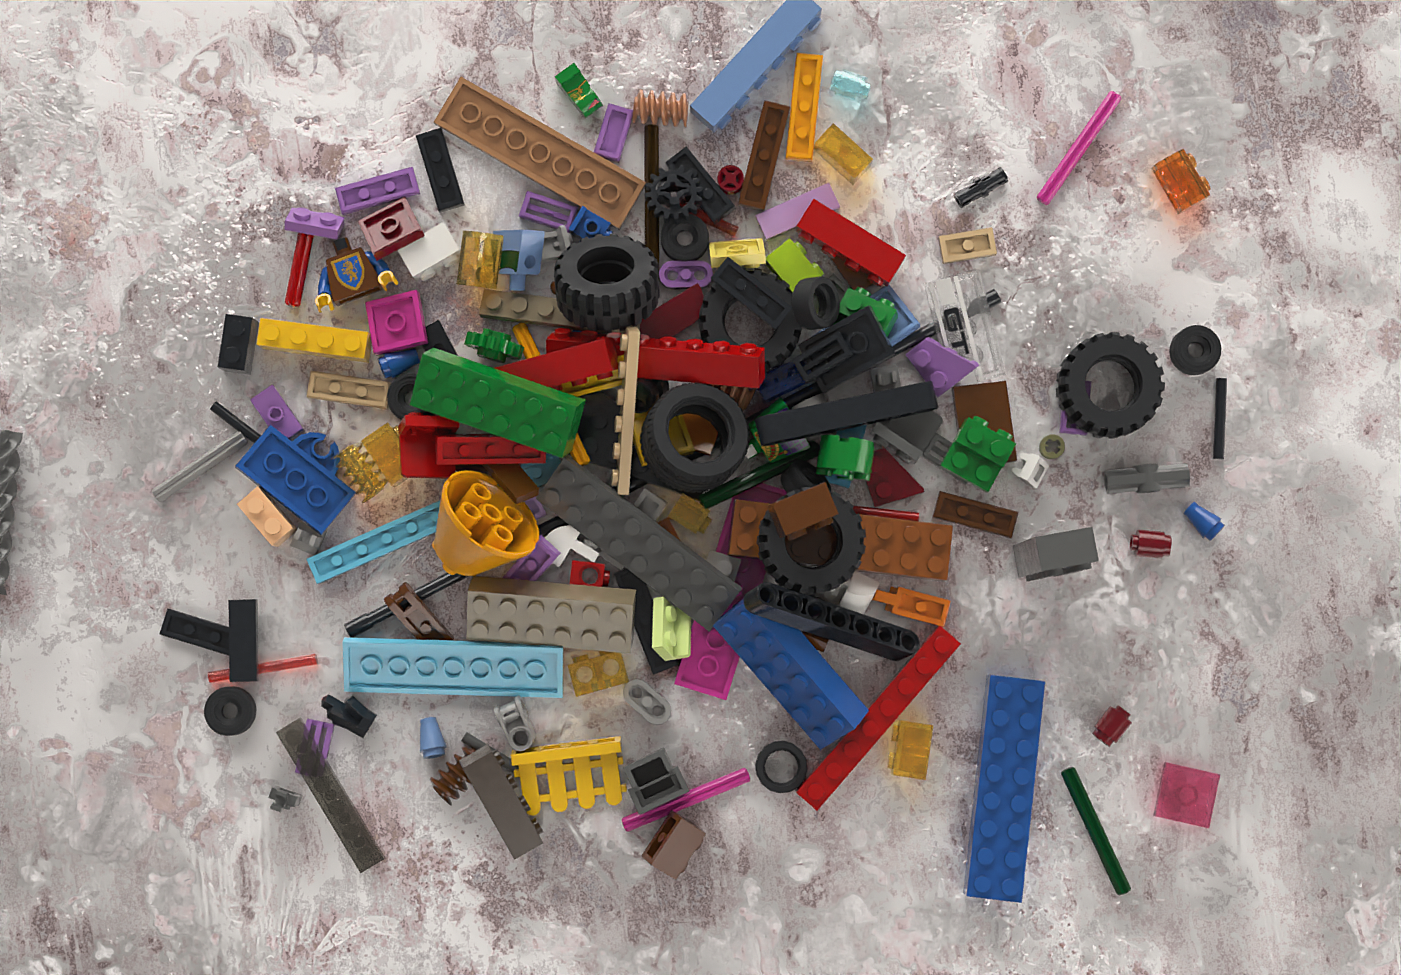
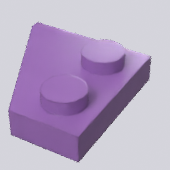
M930 337L925 338L905 354L925 381H932L937 397L944 394L980 366L976 361H969L957 355V351L943 347L939 342Z

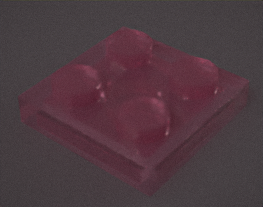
M1164 762L1153 816L1209 828L1220 774Z

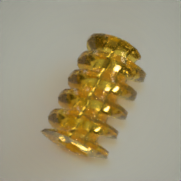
M359 442L347 446L334 455L331 460L341 459L336 467L338 469L342 467L347 468L343 477L353 476L349 485L360 486L355 494L365 493L366 496L362 500V503H365L380 493L388 480L387 478L378 479L382 473L380 469L371 470L375 465V461L365 462L369 453L368 451L359 453L363 446Z

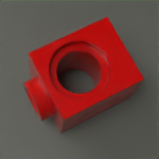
M572 560L570 584L608 587L610 570H605L606 564ZM587 569H594L598 573V579L593 584H587L583 580V573Z

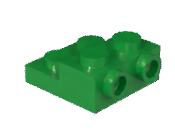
M857 287L856 290L848 288L840 302L839 315L834 324L869 305L872 307L888 337L898 319L897 309L894 308V303L885 298H881L880 301L870 298L871 294L861 287Z
M974 416L973 419L968 417L962 423L939 467L988 493L1001 468L1005 466L1016 443L1011 441L1013 436L1001 429L995 432L987 427L989 423L978 416Z

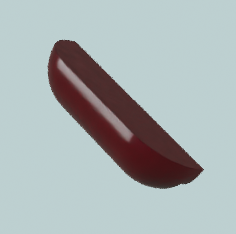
M696 283L657 307L646 320L642 319L639 328L640 334L648 335L650 338L655 339L672 337L695 323L699 318L704 298L699 284Z

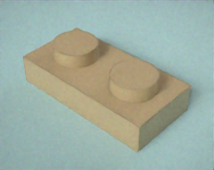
M992 227L938 237L943 264L996 256L997 254Z

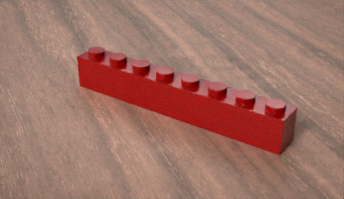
M558 328L546 339V354L613 337L617 356L624 355V351H620V337L622 333L597 334V332L589 330L571 332L568 328ZM640 334L637 378L759 388L765 379V348L757 347L752 343H744L739 346L730 345L726 341L703 343L700 339L679 341L674 337L655 339L650 338L648 335Z
M937 626L920 645L919 650L907 660L867 707L869 712L857 727L837 741L795 792L818 811L961 643L943 627Z

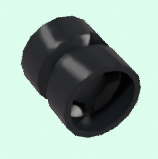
M637 378L635 413L642 414L650 410L656 401L666 391H669L668 380Z

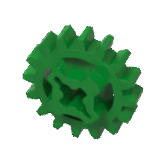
M483 328L482 334L468 331L464 345H467V347L477 350L478 357L499 363H505L506 358L521 360L524 351L522 345L511 342V335Z

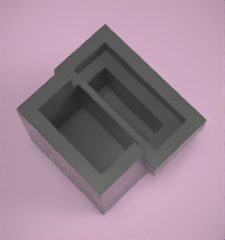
M664 747L623 767L632 787L628 789V792L639 815L689 792L679 767L673 768Z

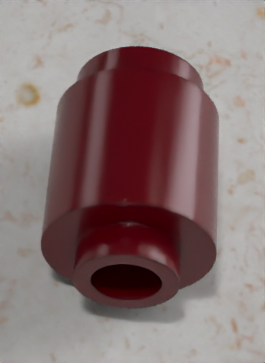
M1137 530L1135 535H1131L1130 551H1134L1135 557L1162 559L1163 556H1170L1171 535H1165L1161 531Z
M1119 705L1116 708L1110 706L1094 727L1096 729L1092 734L1110 747L1113 742H1118L1132 724L1129 720L1131 715Z

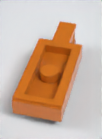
M890 586L889 592L876 590L872 599L873 601L886 604L884 610L892 614L941 627L945 626L951 602L936 596Z

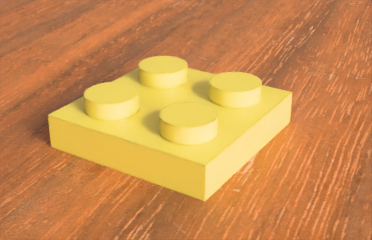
M762 238L709 242L711 268L718 269L727 257L739 266L744 265L745 268H757L760 264H766Z

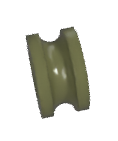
M1055 434L1044 437L1039 444L1041 455L1047 459H1056L1065 450V442L1060 436ZM1047 440L1051 443L1054 441L1058 443L1059 446L1056 447L1058 452L1056 454L1053 451L1049 453L1046 451L1045 448L1048 445L1045 443Z

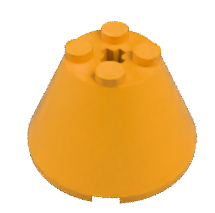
M465 470L456 472L447 479L442 488L435 539L432 542V547L443 562L442 567L447 573L451 575L458 573L464 576H476L482 572L523 558L535 549V545L539 540V528L533 513L525 502L515 505L503 489L497 485V482L491 476L484 473Z

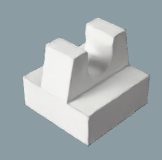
M1021 453L1019 458L1025 462L1023 469L1013 467L1011 472L1028 486L1037 489L1049 465L1036 454Z

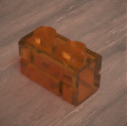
M1184 149L1159 161L1151 168L1178 215L1206 200L1210 196L1208 191L1211 189L1207 179L1204 176L1200 177L1195 169L1197 163L1191 153L1186 154Z

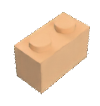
M258 486L237 503L238 507L271 546L279 547L297 530V527L270 495Z

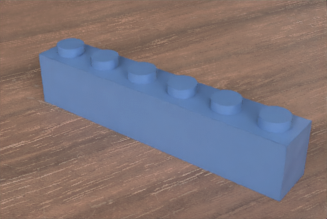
M786 0L690 105V112L713 133L718 128L723 130L732 120L730 115L736 108L741 110L750 100L748 95L754 89L758 91L767 82L768 78L766 75L772 69L776 71L782 66L786 60L784 57L790 49L795 51L804 40L802 36L809 29L812 32L820 24L822 8L813 0Z

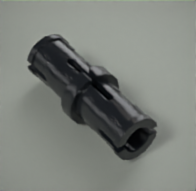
M998 167L982 178L977 177L973 179V183L953 193L959 207L964 208L980 197H987L989 192L1007 183L1008 177L1004 170Z

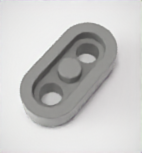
M634 679L625 685L623 690L624 699L647 721L660 725L669 719L671 715L670 704L648 683L641 679ZM635 687L641 688L643 692L640 698H635L632 695V690ZM654 706L662 707V715L655 716L652 709Z

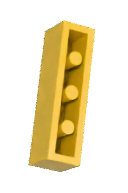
M260 318L256 345L266 350L369 363L372 341L370 333L365 331Z

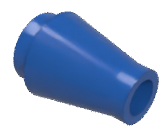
M415 348L383 353V357L378 358L385 379L389 377L393 379L420 363Z
M1193 502L1183 513L1188 517L1201 537H1206L1209 541L1225 526L1221 522L1222 518L1199 506L1196 502Z

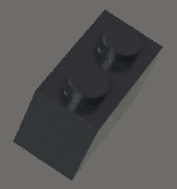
M225 315L217 366L219 369L225 372L251 375L259 322L253 317Z

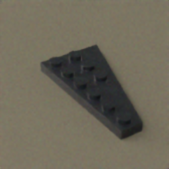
M603 391L577 396L586 400L577 433L589 456L590 463L609 470H616L617 459H613V444L618 443L619 432H615L614 425L615 416H620L621 405H617ZM632 442L630 477L699 501V496L704 493L703 491L701 493L679 491L660 481L661 479L657 478L648 466L642 467L634 442Z

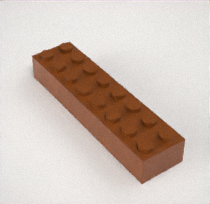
M737 499L733 501L727 550L728 556L759 559V547L757 545L759 525L765 516V512L768 510L767 507L771 505L770 503ZM859 514L862 519L860 522L862 529H865L866 533L864 538L866 548L865 554L862 555L860 560L861 564L855 571L935 581L947 580L953 532L952 525ZM831 524L814 530L813 525L807 527V534L790 541L785 536V546L788 554L796 563L801 565L821 566L831 559L837 546L836 533Z

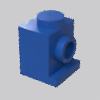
M584 206L581 207L569 227L570 234L580 240L585 237L589 239L594 238L598 234H602V236L613 234V231L610 230L612 227L610 222L589 211ZM589 224H596V231H588L587 227Z

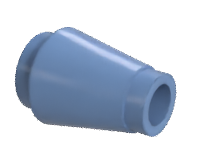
M436 717L421 719L420 753H423V758L432 759L444 756V749L447 746Z

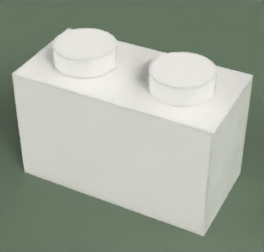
M444 222L425 232L424 237L398 250L416 281L419 279L422 281L430 279L436 274L435 270L442 266L447 268L459 261L458 257L462 255L461 250Z

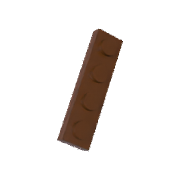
M764 100L738 202L739 206L764 212L790 106Z

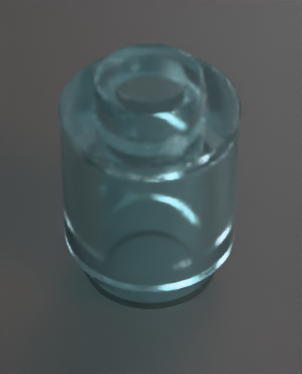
M844 69L842 71L836 70L831 81L830 91L835 92L836 96L860 103L862 98L867 99L871 84L867 83L868 77Z

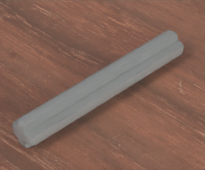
M240 431L236 432L152 490L153 495L160 502L166 500L247 445L246 437Z

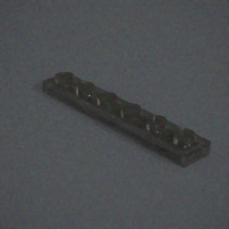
M300 717L277 731L276 734L359 872L362 873L384 860V854L302 718Z

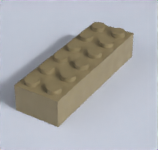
M472 576L467 591L466 639L525 645L563 646V648L630 654L634 637L636 590Z

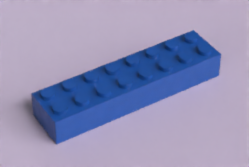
M986 675L963 893L968 897L1022 903L1045 681Z

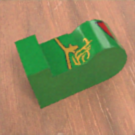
M572 63L554 76L557 85L585 119L603 106L575 63Z

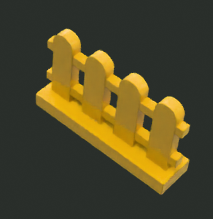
M621 736L529 747L524 751L512 749V766H519V769L514 770V777H520L522 795L531 810L527 811V814L531 816L538 814L541 809V802L551 801L554 811L563 812L568 806V799L578 798L579 805L584 809H589L595 803V795L605 794L608 804L618 805L622 800V792H627L626 783L621 784L618 766L624 763L623 756L617 757V753L622 751ZM600 755L601 759L590 760V756ZM573 758V762L563 763V759ZM546 762V766L536 767L535 763ZM602 767L604 786H593L591 768ZM574 770L577 790L567 791L564 771ZM547 774L550 793L539 794L537 775Z

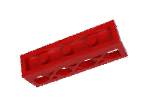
M491 433L432 434V442L436 444L437 465L546 463V452Z

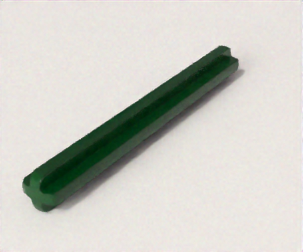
M812 441L809 443L811 447L773 463L763 464L717 488L699 496L701 506L704 509H709L782 474L795 460L809 461L818 457L819 444Z
M1074 767L1064 769L1061 772L1063 780L1116 894L1119 896L1131 891V887L1082 781Z

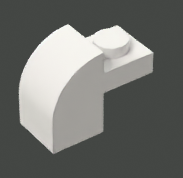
M572 526L558 527L545 537L547 541L561 552L553 561V564L560 568L572 550L596 563L600 557V553L596 551L598 546L586 538L580 542L579 538L582 534Z
M854 571L851 579L841 584L840 587L813 595L829 603L864 614L877 590L879 582Z

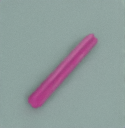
M1110 91L1037 195L1039 202L1044 205H1048L1121 101L1119 94L1114 91Z
M746 768L739 769L693 788L689 792L639 815L638 812L625 816L622 818L623 827L629 832L668 816L671 810L675 812L743 785L750 781L749 773Z

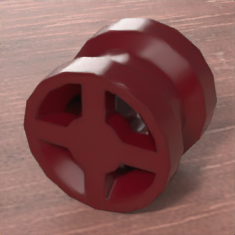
M726 165L718 172L717 184L723 192L731 196L736 195L742 190L744 182L742 170L735 165Z

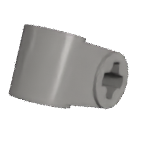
M519 695L512 702L493 707L495 716L506 735L509 745L514 750L524 751L533 745L536 733L529 719L525 704ZM512 710H516L515 712H513V713H511V714H508V715L506 714V713H508V712H510V711H512ZM522 730L528 734L529 740L527 744L517 742L515 737L517 731Z

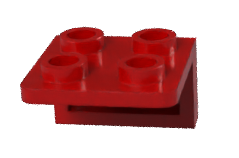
M412 412L405 415L398 425L401 475L404 478L448 479L452 474L456 473L455 465L436 464V444L432 442V434H455L460 427V423L437 414L434 416H424L421 412Z

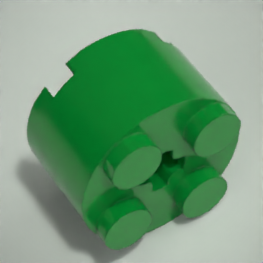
M821 435L816 475L830 477L836 475L837 479L853 481V478L860 481H870L875 443L854 437H849L848 439L840 438L838 435Z

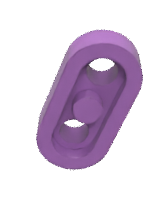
M668 261L659 270L660 282L668 289H688L696 283L703 289L712 282L713 270L704 261ZM670 272L678 274L675 280H670L667 276ZM696 272H703L705 277L702 280H697L694 277Z

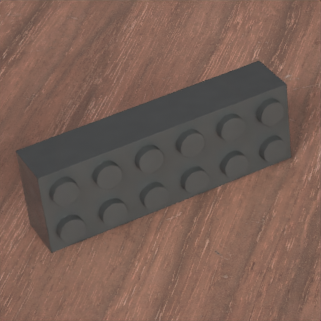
M1093 527L1038 536L1013 545L1018 578L1026 576L1027 582L1092 569L1091 563L1099 561Z

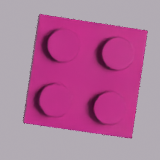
M417 290L365 302L373 353L375 355L428 344L420 293Z

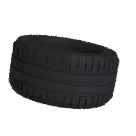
M685 383L666 391L656 401L643 422L640 444H642V455L645 457L644 460L647 466L651 468V472L657 478L661 479L660 481L679 491L701 493L702 491L706 492L722 485L737 470L748 452L750 432L748 431L749 425H747L748 421L745 419L746 416L742 412L743 410L741 407H738L739 404L732 397H729V394L724 393L723 390H718L717 387H712V385ZM687 413L699 415L708 420L718 431L721 441L719 457L702 463L690 461L680 455L673 447L668 434L669 421L675 416Z

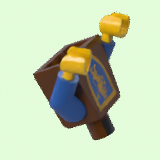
M340 238L332 242L336 256L326 259V267L321 271L318 296L315 299V303L319 313H322L321 308L325 305H329L330 311H333V302L340 306L381 290L387 291L386 285L389 282H394L395 285H398V281L383 259L376 261L372 251L365 252L362 247L352 250L348 238Z

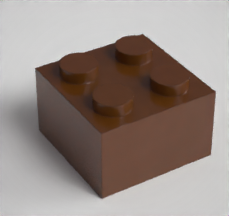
M826 482L772 503L767 507L779 538L787 536L788 541L807 534V527L813 525L814 530L833 523L832 517L839 514Z

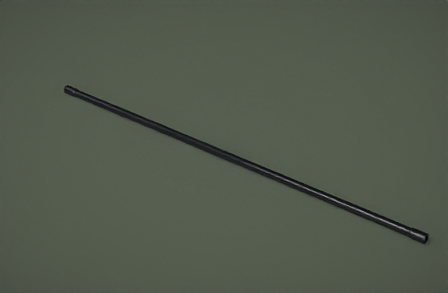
M992 289L966 304L968 318L981 314L1000 304L1001 299L997 291ZM960 307V308H958V309H959L961 321H964L962 309H961V307ZM955 314L948 316L951 327H953L951 319L955 318L956 320ZM943 316L942 321L944 329L947 330L945 318ZM938 319L919 328L892 346L896 354L885 361L918 345L925 338H931L941 333ZM815 382L782 400L789 410H792V407L821 394L822 391L818 383ZM768 407L745 418L747 419L748 424L751 421H753L757 416H759L763 411H765ZM719 436L713 450L721 446ZM694 451L693 454L686 455V457L693 461L705 454ZM631 477L629 493L649 483ZM555 516L538 525L539 536L546 537L554 529L569 524L559 516ZM445 573L414 589V592L421 600H424L469 576L458 573L455 575ZM405 599L400 605L405 609L410 603ZM385 604L345 623L344 626L350 638H354L395 614Z

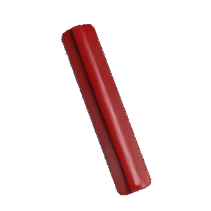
M298 232L285 298V304L288 306L299 307L301 304L314 235Z

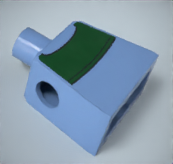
M493 231L495 271L497 274L509 275V291H525L526 275H538L540 273L545 231Z

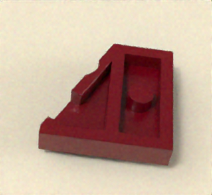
M885 448L874 451L870 481H866L874 508L925 492L924 488Z

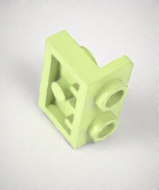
M664 596L653 598L652 648L665 661L690 657L691 617L678 607L671 605Z

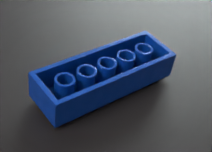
M743 599L730 607L713 625L820 750L854 730L869 712L867 707L799 629L750 613L745 608Z

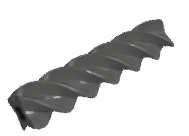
M0 430L1 595H7L3 584L9 576L10 567L6 557L12 548V538L8 530L13 525L15 519V512L11 503L17 494V483L14 475L20 466V458L16 449L23 437V433L9 430Z

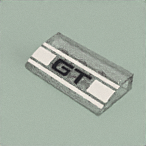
M973 269L923 283L938 342L945 348L957 351V355L969 361L974 360L980 365L953 387L1006 375L980 270Z

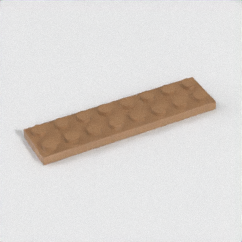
M463 77L459 78L434 120L436 126L579 208L582 206L586 207L589 211L610 222L611 226L618 230L621 229L645 188V181Z

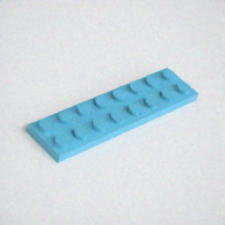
M344 637L342 642L344 692L509 697L519 695L520 697L563 698V646L525 645L488 641Z

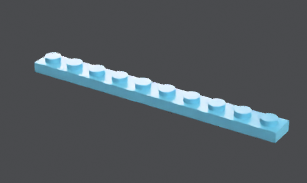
M547 453L546 463H528L519 466L538 487H541L548 482L561 463V459ZM440 501L307 558L306 560L316 583H323L436 533Z

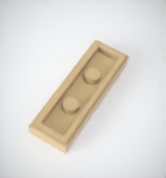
M311 371L307 398L388 410L387 393L392 383Z

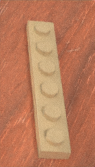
M626 327V333L621 334L620 351H624V362L619 361L618 378H622V389H617L616 404L621 405L620 416H615L614 425L615 432H619L618 443L613 444V459H617L616 470L612 469L611 486H615L619 495H629L640 331L637 327Z

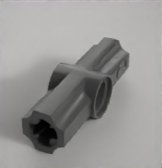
M1187 463L1158 466V464H1143L1133 466V468L1110 469L1104 471V485L1107 494L1134 491L1136 493L1158 492L1160 489L1185 488L1190 486V470Z

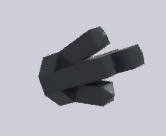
M329 694L321 700V707L327 710V718L332 720V724L345 728L361 738H364L377 716L376 713L367 709L354 696L346 698L344 703Z

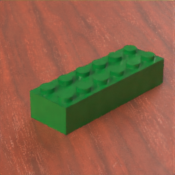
M432 348L422 354L410 405L563 458L573 449L586 400Z

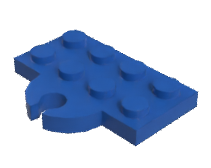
M270 424L235 465V468L318 534L322 535L356 494L353 489L335 476L339 470L341 458L338 446L333 442L330 445L329 453L325 456H320L315 453L314 446L324 441L325 434L309 432L291 441Z

